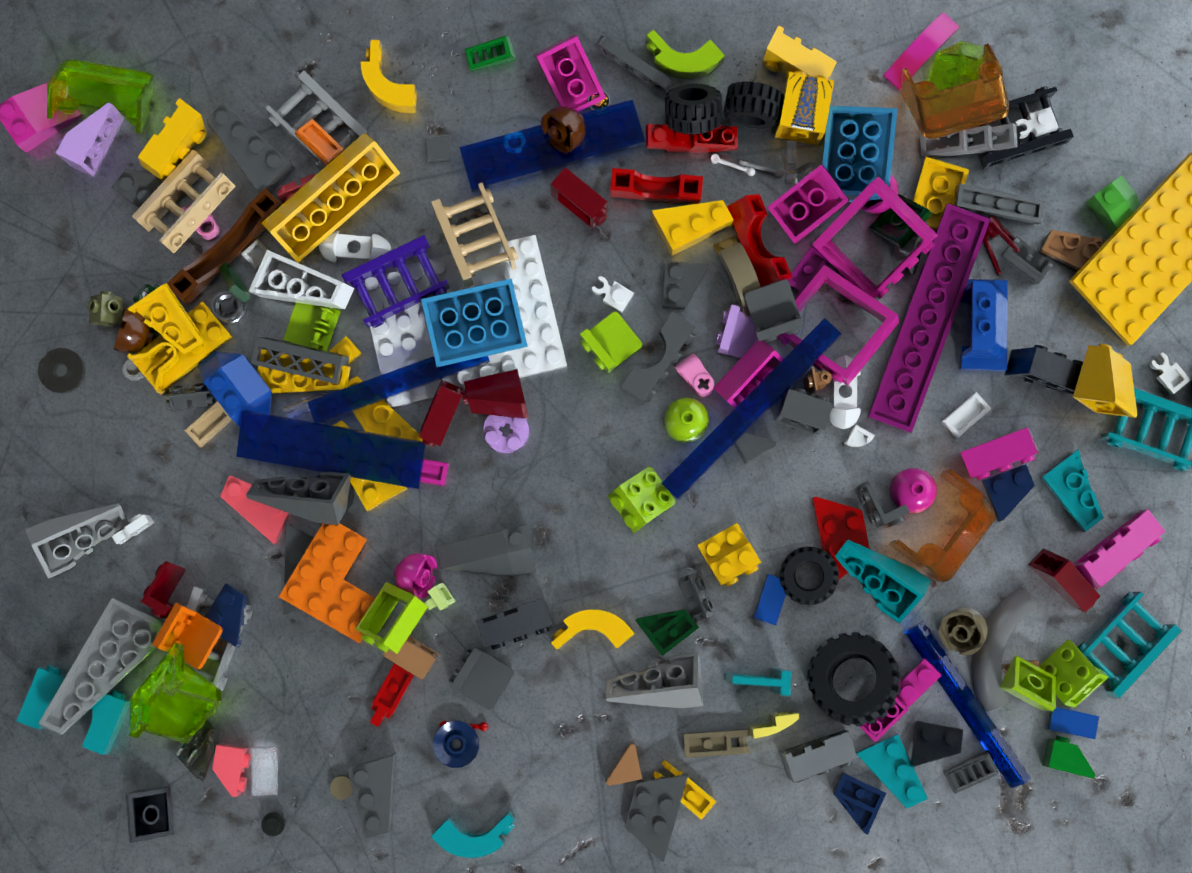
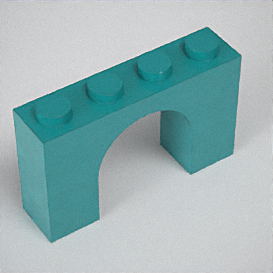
M47 665V667L37 669L16 720L17 722L37 730L45 728L39 722L67 676L60 673V668ZM112 690V693L108 692L92 707V722L82 747L102 755L111 753L132 701L125 698V693Z

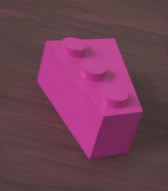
M1027 427L960 453L970 478L976 476L978 481L991 476L989 471L998 468L999 472L1013 468L1011 464L1020 460L1024 464L1035 460L1034 455L1039 453L1030 428Z

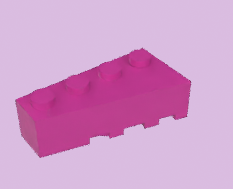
M1148 509L1141 510L1073 564L1093 588L1098 589L1125 569L1126 565L1131 561L1139 558L1148 546L1151 547L1157 544L1162 539L1160 536L1166 531Z

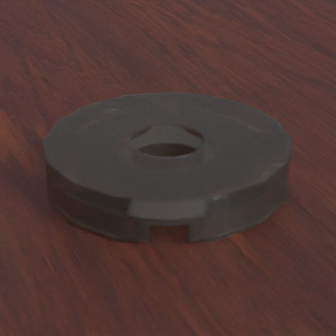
M52 349L39 362V380L52 392L61 394L72 392L81 385L85 378L86 369L84 361L79 354L70 349ZM60 365H65L67 372L64 376L59 377L56 369Z

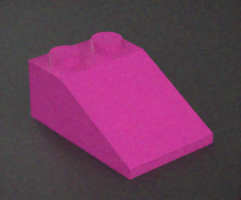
M571 35L534 54L559 106H568L580 112L606 99L576 35ZM599 93L600 96L588 102L589 96Z
M58 79L14 95L0 104V121L17 146L26 153L83 116Z
M821 164L767 208L795 244L813 232L850 200Z

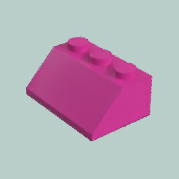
M757 340L713 389L752 423L798 372L764 340Z

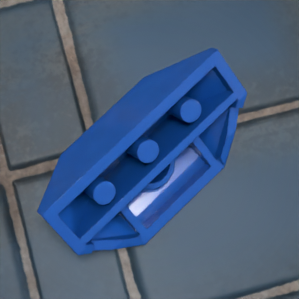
M214 351L197 365L204 384L228 416L250 437H254L270 424L272 390L244 354Z

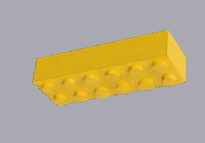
M363 133L262 222V225L286 252L299 263L398 176L400 172L378 144L366 133Z

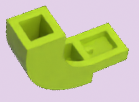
M654 29L646 36L647 49L651 54H657L654 59V65L669 76L678 79H697L712 73L724 62L725 55L711 40L694 52L680 53L671 49Z

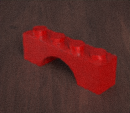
M612 168L610 197L691 205L699 204L702 197L703 176L680 174L674 177H654L641 174L636 170Z
M760 194L746 195L728 205L727 208L733 218V225L737 232L738 240L741 242L752 263L760 286L762 287L783 279H791L792 275L785 257L771 254L763 245L761 227L768 214Z

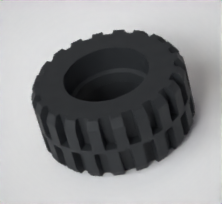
M852 632V635L842 633L839 634L837 639L831 637L826 640L828 644L824 647L820 645L816 650L818 652L816 658L812 656L810 661L812 667L808 669L807 677L810 679L808 688L813 695L814 702L830 718L848 726L850 724L855 726H863L864 723L873 724L877 722V718H884L888 714L887 710L890 707L893 708L897 703L895 699L896 696L900 695L901 688L899 683L902 682L901 674L898 670L899 666L891 652L880 641L867 634L863 636L859 632ZM853 658L864 659L873 666L876 672L875 686L863 699L857 701L845 700L834 689V674L843 662Z

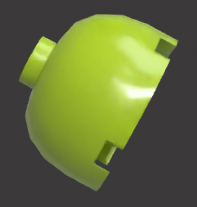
M688 397L672 402L664 415L666 432L672 439L680 443H692L702 438L708 429L710 421L705 406L698 400Z

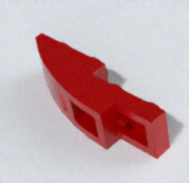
M647 124L646 148L665 149V152L675 153L737 150V127L719 126L706 133L682 134L669 129L666 125Z

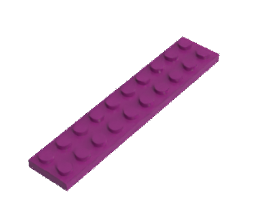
M946 204L936 230L938 236L932 241L935 245L927 254L868 418L912 433L991 219L954 205Z

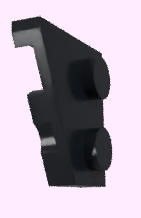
M921 721L915 722L910 767H917L925 763L960 754L963 729Z

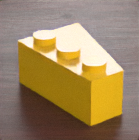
M778 25L766 49L762 64L769 71H778L784 74L786 78L789 72L793 73L794 71L805 72L808 76L816 77L817 75H823L829 78L837 62L814 47L811 50L800 44L802 41L797 36L794 39L782 33L784 28Z
M723 200L658 209L651 212V219L671 256L731 227L733 223V218Z

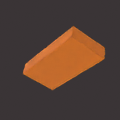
M313 118L296 130L295 135L325 165H328L344 151Z

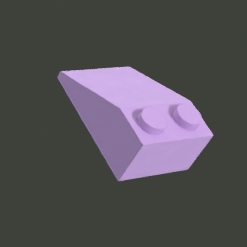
M105 104L68 131L64 138L59 140L56 154L69 166L94 177L125 118L112 104Z

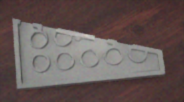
M111 598L39 724L63 735L156 648L152 643L164 622Z

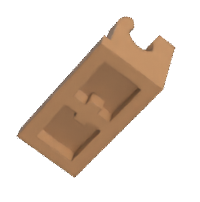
M409 635L398 654L388 650L387 653L384 652L383 656L423 680L438 658L439 653Z

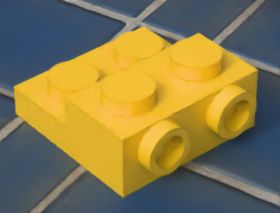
M738 523L697 545L719 586L725 584L726 587H729L739 581L737 576L745 572L748 576L759 569L757 565L761 561Z

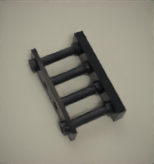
M1044 86L1027 96L988 108H984V106L976 107L971 110V113L966 118V122L977 121L979 127L988 125L987 117L998 114L1002 125L1011 124L1007 111L1016 108L1020 109L1023 119L1028 120L1027 117L1031 113L1028 105L1039 101L1043 109L1051 107L1056 119L1049 98L1058 91L1057 87L1048 89V86ZM1059 125L1057 131L1050 132V135L1045 137H1035L1034 133L1030 132L1028 142L1021 144L1020 141H1017L1018 147L986 152V155L980 162L982 168L986 169L1066 144L1074 135L1071 129L1063 131Z

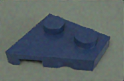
M1026 464L982 480L998 522L1003 521L1035 486Z
M225 583L205 617L222 627L221 638L235 647H240L242 640H239L241 626H244V609L246 608L247 595L232 585Z
M842 772L833 794L859 828L868 835L886 793Z

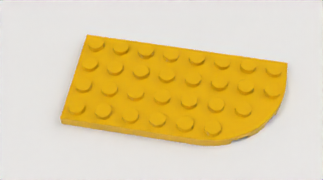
M1192 152L1176 166L1069 280L1074 288L1126 345L1132 346L1192 281Z

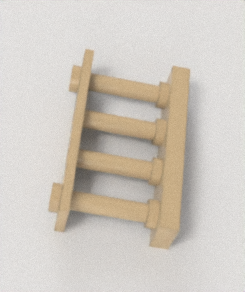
M192 150L131 216L147 231L150 232L154 227L163 234L159 241L173 253L183 245L236 187L222 172L217 177L208 172L206 169L210 165L195 150ZM199 177L210 184L202 194H199L191 187ZM184 193L194 201L186 211L176 204ZM169 210L179 218L171 228L160 221Z
M483 183L478 184L479 196L453 206H442L440 199L431 202L465 288L474 285L472 277L476 276L475 273L509 261L512 270L517 269L515 260H518L514 246L509 247L491 205L494 202L489 189L485 190ZM485 204L488 211L487 215L455 226V224L450 225L448 219H451L452 215ZM491 222L493 223L496 230L495 234L463 245V243L458 244L456 238H459L460 234ZM501 242L504 253L472 265L471 263L466 264L464 257H467L468 253Z

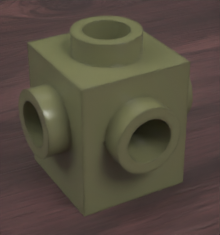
M100 291V294L90 296L88 311L90 312L89 324L109 327L120 325L124 312L123 297L114 296V292Z

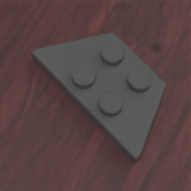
M286 525L284 586L314 538L291 525ZM284 601L283 614H290L298 610L295 606Z
M687 773L673 777H658L654 780H638L636 783L625 828L661 861H664L687 782Z

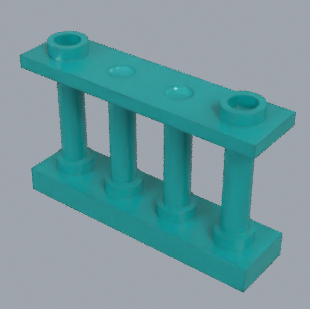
M1134 388L1136 404L1144 406L1143 409L1145 410L1135 441L1122 436L1128 417L1119 416L1114 432L1102 434L1101 439L1107 440V444L1116 448L1123 446L1173 464L1172 467L1180 471L1192 469V461L1187 460L1192 447V408ZM1158 411L1165 414L1166 421L1156 449L1145 445L1144 442L1153 415ZM1180 419L1187 422L1188 428L1179 456L1167 453L1166 449L1175 422Z
M1142 592L1127 593L1121 599L1122 604L1093 636L1086 643L1082 642L1077 646L1094 667L1103 670L1109 678L1106 680L1109 682V687L1106 692L1113 698L1120 699L1182 631L1176 624L1162 625L1138 603L1144 595ZM1130 609L1156 631V637L1151 642H1146L1122 619ZM1115 626L1140 648L1139 651L1141 653L1135 659H1131L1107 636ZM1100 642L1124 664L1125 670L1120 676L1112 673L1091 653Z

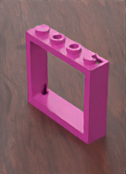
M877 177L812 245L849 282L871 297L881 299L889 291L887 286L891 282L895 285L904 276L902 271L906 267L910 270L919 261L917 256L921 252L926 254L935 245L932 241L938 235L880 177ZM875 193L923 239L878 286L831 241Z
M824 265L795 300L799 313L822 284L826 283L883 323L846 369L840 367L795 334L786 335V333L777 335V339L785 346L787 344L794 348L793 351L801 358H805V356L812 361V365L818 370L823 371L824 369L828 371L835 382L838 381L840 384L843 382L849 386L898 325L899 318L898 314Z

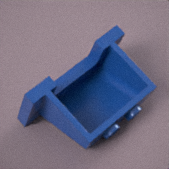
M968 279L960 303H972L971 346L960 347V370L1006 371L1008 280Z

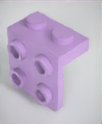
M731 305L729 310L724 311L721 323H724L725 327L723 332L719 331L715 345H719L717 353L741 359L758 340L751 315L745 317L743 312H740L739 306Z

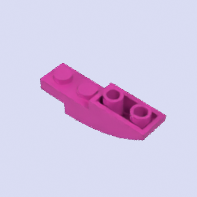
M924 657L909 673L906 672L901 677L902 682L899 683L901 688L900 695L896 696L895 701L897 703L895 706L887 710L888 714L884 718H877V722L873 724L864 723L863 726L859 727L876 742L942 674Z

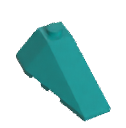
M847 540L835 555V558L852 577L857 578L863 585L862 589L866 594L870 593L877 601L876 606L899 624L924 597L931 582L929 578L913 567L850 540Z

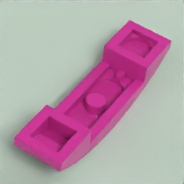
M944 12L941 13L900 55L883 77L900 91L960 26Z

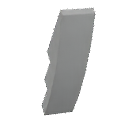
M1014 123L994 127L985 125L969 129L960 127L920 135L921 157L966 155L1018 147L1017 128Z

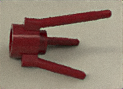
M995 216L989 218L991 220L983 241L997 275H1000L1001 271L988 237L993 240L1000 235L1015 252H1019V248L1013 242L1015 237Z

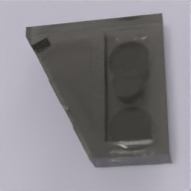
M206 717L200 721L175 754L194 777L200 781H204L221 735V730Z

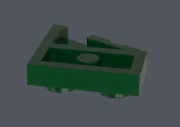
M685 609L641 617L635 620L661 656L665 655L699 628Z

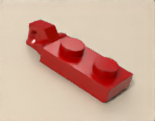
M393 664L372 702L373 706L371 709L375 713L370 721L371 724L379 727L384 717L390 719L415 675L399 665Z

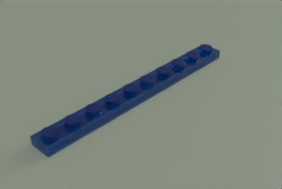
M824 318L662 484L679 500L842 336V333Z

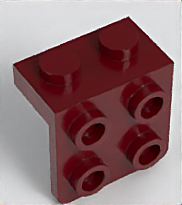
M165 561L157 568L156 577L151 585L147 586L144 590L143 599L141 600L143 604L152 608L150 613L159 618L167 619L174 606L168 600L185 573V568Z

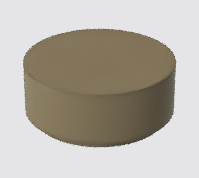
M340 775L332 780L330 792L334 798L344 800L352 795L353 790L348 776Z

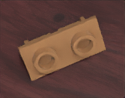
M812 367L807 372L806 377H804L805 390L809 391L810 396H813L818 390L825 388L831 382V374L828 371L815 372L814 367Z

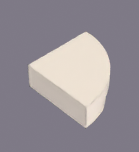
M855 424L843 445L853 448L861 447L869 443L875 435Z

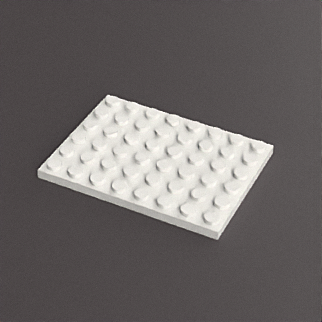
M536 235L507 241L509 247L514 246L518 256V260H515L517 269L512 270L509 261L475 273L476 276L472 277L474 285L468 287L472 288L512 279L528 347L437 367L422 302L385 319V323L379 327L372 328L370 326L387 403L391 408L433 399L441 379L459 386L465 391L464 381L515 369H518L519 377L522 378L567 367ZM501 243L489 245L468 253L464 259L466 264L471 263L472 265L504 253V249ZM452 254L429 260L439 281L447 280L450 286L446 290L447 293L468 289L463 284ZM420 262L406 265L419 292L432 287ZM397 267L387 269L384 274L398 302L411 297ZM371 276L365 279L364 285L377 312L390 307L377 278Z

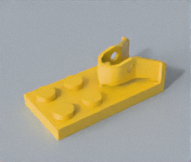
M203 301L187 314L206 342L190 353L183 354L160 335L137 354L132 355L129 353L127 355L160 395L233 338Z

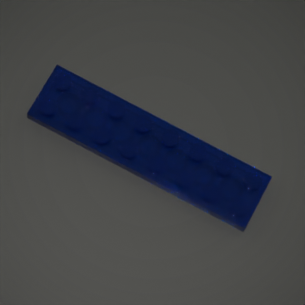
M629 100L582 113L586 129L583 142L571 152L562 153L555 149L548 141L551 137L548 132L543 133L541 125L459 147L472 192L479 190L478 184L483 183L484 188H489L644 145L646 141L634 101Z
M244 410L241 415L236 457L320 472L349 473L353 478L419 489L426 444L422 441Z

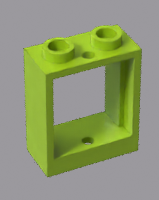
M386 582L355 629L362 634L361 639L371 646L375 642L374 646L381 651L387 653L390 650L398 654L428 606L415 595ZM397 603L405 605L384 638L378 636L377 633Z

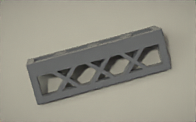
M256 337L251 364L339 384L342 366L348 365L350 356L320 349L316 350L273 338ZM261 348L268 349L272 358L266 362L260 361ZM285 353L289 354L294 362L288 367L283 366L279 360V357ZM306 358L311 359L315 366L309 372L304 371L300 364ZM328 363L336 365L333 378L326 376L322 370V367Z

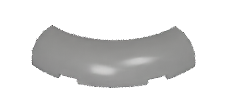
M1019 588L1004 598L990 616L986 618L988 626L987 639L980 650L972 654L973 690L981 712H988L1009 703L1004 690L999 688L1002 683L1001 664L1004 649L1017 625L1030 613L1039 609L1033 597L1024 588Z

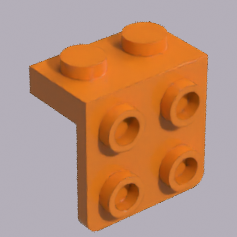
M175 603L152 645L175 655L196 669H201L223 629L198 612Z

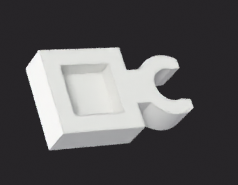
M1051 107L1030 113L1027 117L1028 120L1019 119L1015 122L1016 128L1022 126L1025 131L1019 133L1018 137L1020 139L1027 137L1030 132H1033L1035 137L1058 129V124Z
M599 276L598 281L603 283L604 286L601 289L593 286V293L597 295L604 294L603 302L623 313L634 293L616 281L611 287L604 277Z
M1162 352L1157 355L1161 359V365L1152 360L1149 362V366L1161 373L1156 377L1170 395H1173L1191 379L1176 362L1170 366L1168 356Z
M138 514L129 520L130 524L125 526V529L114 534L112 538L116 544L121 545L155 523L151 516Z

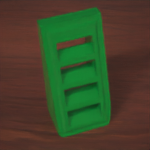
M508 36L499 37L465 49L470 71L516 60L512 42ZM501 46L505 47L506 54L502 53ZM492 48L496 49L497 57H494ZM484 50L487 51L488 60H485ZM475 52H478L479 63H476Z

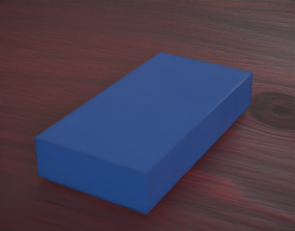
M767 574L753 617L775 626L786 596L779 577Z
M1056 707L1054 711H1050L1047 729L1095 739L1099 716Z

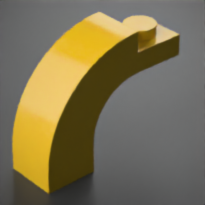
M370 40V48H366V60L370 62H361L362 75L369 92L381 105L390 110L401 113H416L417 91L415 85L396 84L387 80L382 74V46L380 40Z
M583 610L563 620L569 628L564 630L562 627L553 634L554 641L551 644L557 650L578 632L592 629L603 633L618 648L635 633L622 619L614 614L602 610Z

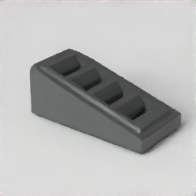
M986 751L943 772L954 794L999 774L990 754ZM981 761H984L988 768V771H984L980 763ZM974 764L980 774L978 776L975 775L971 767ZM965 768L971 778L968 781L962 771ZM954 773H958L963 784H958L953 775Z

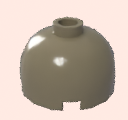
M959 607L944 616L939 627V635L941 641L949 650L960 652V655H972L979 651L986 641L988 626L984 617L975 609Z

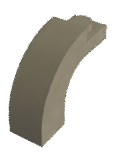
M733 236L713 244V247L730 278L737 304L744 316L748 317L751 314L745 300V293L761 286L741 242L738 243Z

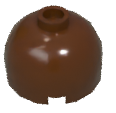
M559 106L551 109L541 118L543 133L548 132L551 137L548 141L558 151L562 153L571 152L583 142L586 133L584 118L576 110L568 106Z
M126 307L114 350L123 353H137L143 349L145 343H151L154 331L150 330V327L144 323L145 318L141 314L133 313L128 310L129 307Z

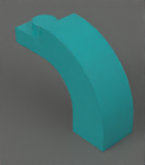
M509 811L489 831L482 834L465 832L449 817L433 832L431 837L440 847L453 855L464 858L483 857L495 852L505 844V840L500 835L503 833L506 836L515 827L513 822L516 817Z

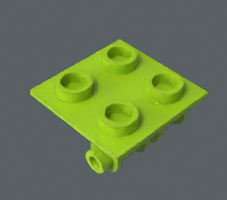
M295 303L283 340L316 350L328 351L341 311L331 307Z

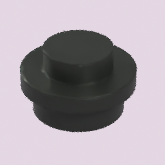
M277 812L265 815L261 822L263 832L268 836L281 834L285 828L284 817Z

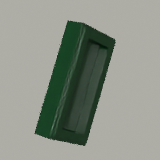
M224 262L219 267V270L229 292L246 303L251 296L241 274Z

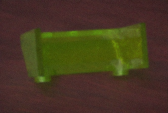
M73 59L65 60L60 64L47 84V119H52L57 110H60L62 113L71 114L78 110L80 106L100 109L105 104L110 103L119 112L125 113V119L129 123L136 125V133L141 134L149 116L154 75L145 71Z

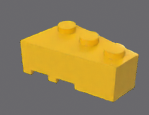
M180 98L175 103L178 108L171 118L166 116L162 121L166 124L158 135L153 134L138 156L141 166L162 182L175 170L177 164L186 158L191 149L204 140L207 133L201 114Z

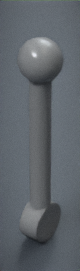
M739 159L738 164L775 174L778 178L784 176L782 169L775 170Z

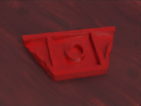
M812 497L821 549L832 556L839 570V579H841L848 572L835 558V555L843 544L850 540L870 549L863 512L854 507L819 497Z

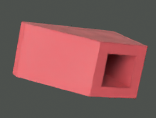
M218 744L215 749L212 770L232 797H237L241 795V791H245L247 785V778L244 777L245 768H249L251 754H248L249 748Z

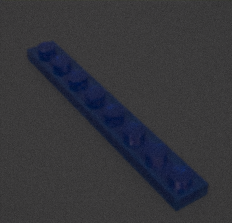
M433 356L316 398L307 403L314 423L319 424L488 363L490 360L488 356L437 367Z
M924 621L908 628L905 631L906 635L921 657H925L942 674L938 682L985 751L990 754L995 766L1010 788L1026 784L1031 778L1024 766L1019 762L1011 747L993 724L983 706L980 705L970 687L965 683L957 668L952 664L944 649L933 636L931 630Z

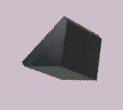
M170 787L138 790L126 794L129 843L174 835Z

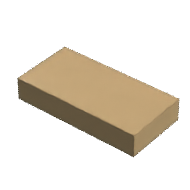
M216 401L184 431L202 448L232 419L219 402Z

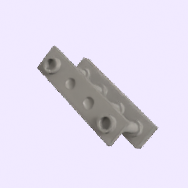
M303 71L297 76L301 82L300 89L276 112L269 105L265 109L269 113L267 118L276 127L280 125L317 161L315 165L322 170L327 165L295 135L296 130L312 118L314 119L322 110L328 109L333 114L331 116L332 119L323 127L328 134L338 125L340 127L344 125L349 129L347 131L348 135L338 143L344 150L363 133H366L368 136L369 134L316 81ZM312 94L317 98L316 104L291 127L282 118L306 95Z
M194 586L187 607L200 613L201 608L204 609L206 607L210 609L215 600L209 599V596L206 595L207 589ZM246 604L244 609V624L249 623L252 611H250L251 605ZM228 642L224 654L215 650L211 651L208 658L220 662L216 676L184 665L181 659L171 653L168 654L161 676L171 679L175 678L176 675L183 674L211 684L209 693L218 694L220 690L223 691L227 683L225 675L236 647Z

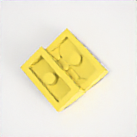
M794 711L770 714L771 723L748 726L749 735L755 739L780 732L799 719V713Z

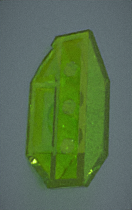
M960 41L935 54L925 98L939 126L950 129L964 126L973 101L983 62V46Z

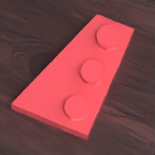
M229 475L220 497L276 545L290 513L248 499L246 494L252 484Z

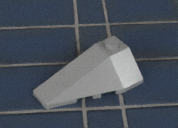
M120 503L46 520L25 531L49 579L74 567L79 558L84 554H90L94 550L93 547L102 540L110 538L125 526L128 521Z
M699 653L674 655L668 658L669 661L657 666L655 663L648 665L649 669L641 672L631 671L607 680L606 701L679 709L703 706L704 686Z

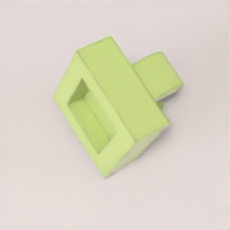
M442 582L427 591L431 598L425 604L429 610L438 606L441 611L456 601Z

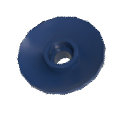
M450 721L442 725L435 733L433 739V751L436 758L443 765L451 768H462L470 764L477 756L479 750V737L475 729L462 721ZM453 740H460L461 746L455 748L452 744Z

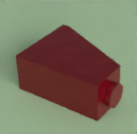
M518 369L464 381L465 391L462 392L464 405L469 404L471 413L523 419L529 418Z
M1043 548L1029 563V567L1072 607L1084 613L1093 607L1100 597L1099 593L1074 564L1062 556Z

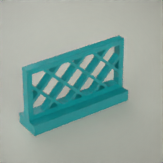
M771 668V676L724 673V680L732 684L770 686L771 692L790 696L792 671Z

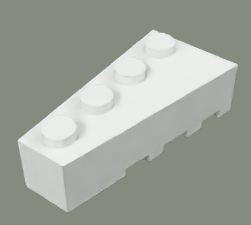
M267 250L248 292L261 298L345 309L354 288Z

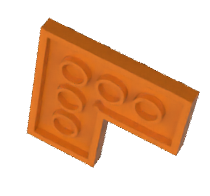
M322 523L278 597L360 644L362 634L355 628L375 598L348 583L344 578L367 539L340 523L338 525Z

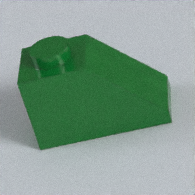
M1057 735L1056 740L1048 738L1042 766L1095 779L1096 774L1078 745L1070 744L1071 739Z

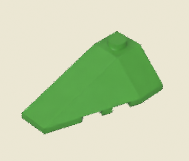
M1123 175L1086 202L1111 235L1141 205L1137 193Z

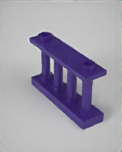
M425 235L341 274L345 284L356 288L368 312L369 317L363 319L367 327H379L385 323V319L420 303L421 299L447 293L446 290L450 288L447 280L439 281L426 255L430 245ZM413 256L415 258L418 257L432 286L421 292L418 291L405 264L407 262L406 259ZM392 266L394 268L397 267L411 297L401 302H398L384 274L386 272L385 269ZM371 276L377 278L390 307L380 312H377L364 285L365 279Z

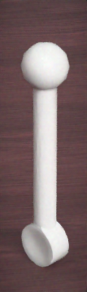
M713 154L710 159L713 164L721 163L747 172L749 176H753L756 172L753 167L746 168L720 159L717 154Z

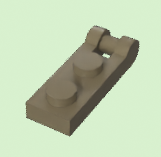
M748 729L684 733L685 758L750 753V746L747 745ZM731 738H737L738 746H731Z

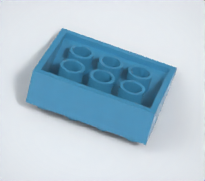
M830 106L822 165L850 200L849 202H853L877 177H880L890 187L897 108ZM875 193L869 200L881 198Z
M512 279L421 299L437 367L528 347Z

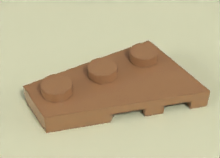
M1051 230L1040 252L1079 271L1107 240L1099 237L1091 238L1075 233Z

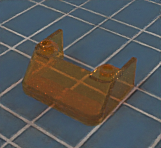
M988 43L984 44L983 61L979 67L980 79L939 91L936 85L930 81L914 83L907 68L902 69L901 95L924 137L936 139L993 122L1008 115L1009 100L1002 66Z
M952 469L943 471L940 476L961 491L959 497L960 504L969 514L945 547L941 549L936 544L928 543L923 545L916 553L899 539L889 543L896 551L939 582L949 581L953 578L996 517L995 510L981 491Z

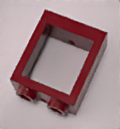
M566 167L550 184L551 196L591 229H594L596 225L600 227L607 219L608 201Z
M441 379L420 428L419 438L422 439L424 444L435 447V445L441 446L461 400L463 388Z

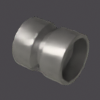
M221 291L212 299V312L223 323L237 325L245 319L247 315L245 302H242L231 292Z

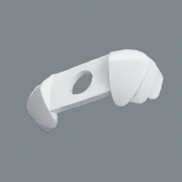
M334 231L318 245L323 258L331 262H336L337 257L371 261L391 251L389 242L378 234H372V237L344 235L340 234L339 231ZM351 241H358L361 248L357 253L348 251L347 246Z
M845 355L838 357L833 362L846 369L853 359ZM857 376L849 384L852 394L848 398H843L839 394L840 386L846 384L834 381L833 407L829 420L837 428H850L857 422L860 416L861 409L857 408Z

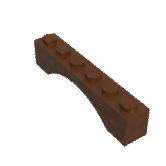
M264 188L248 204L236 223L214 246L195 261L183 267L167 283L171 290L189 305L221 274L219 267L224 262L230 265L266 230L262 222L282 204Z

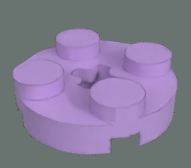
M489 415L484 422L483 434L486 442L493 450L509 454L525 445L529 437V426L526 418ZM509 424L513 432L512 434L508 433L507 437H504L500 428Z

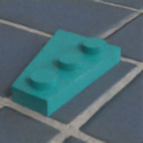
M1078 449L1040 478L1079 528L1086 532L1104 517L1095 492L1092 491L1089 476L1087 470L1084 469Z
M897 733L856 752L857 756L905 808L908 809L928 799L914 767H910V758Z

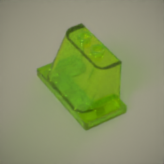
M174 643L130 698L129 736L139 738L143 732L187 744L222 703L221 689L184 663V645Z

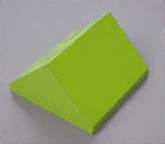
M1016 655L999 688L1039 710L1054 711L1056 709V677Z

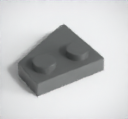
M125 169L112 188L140 208L163 182L153 174Z

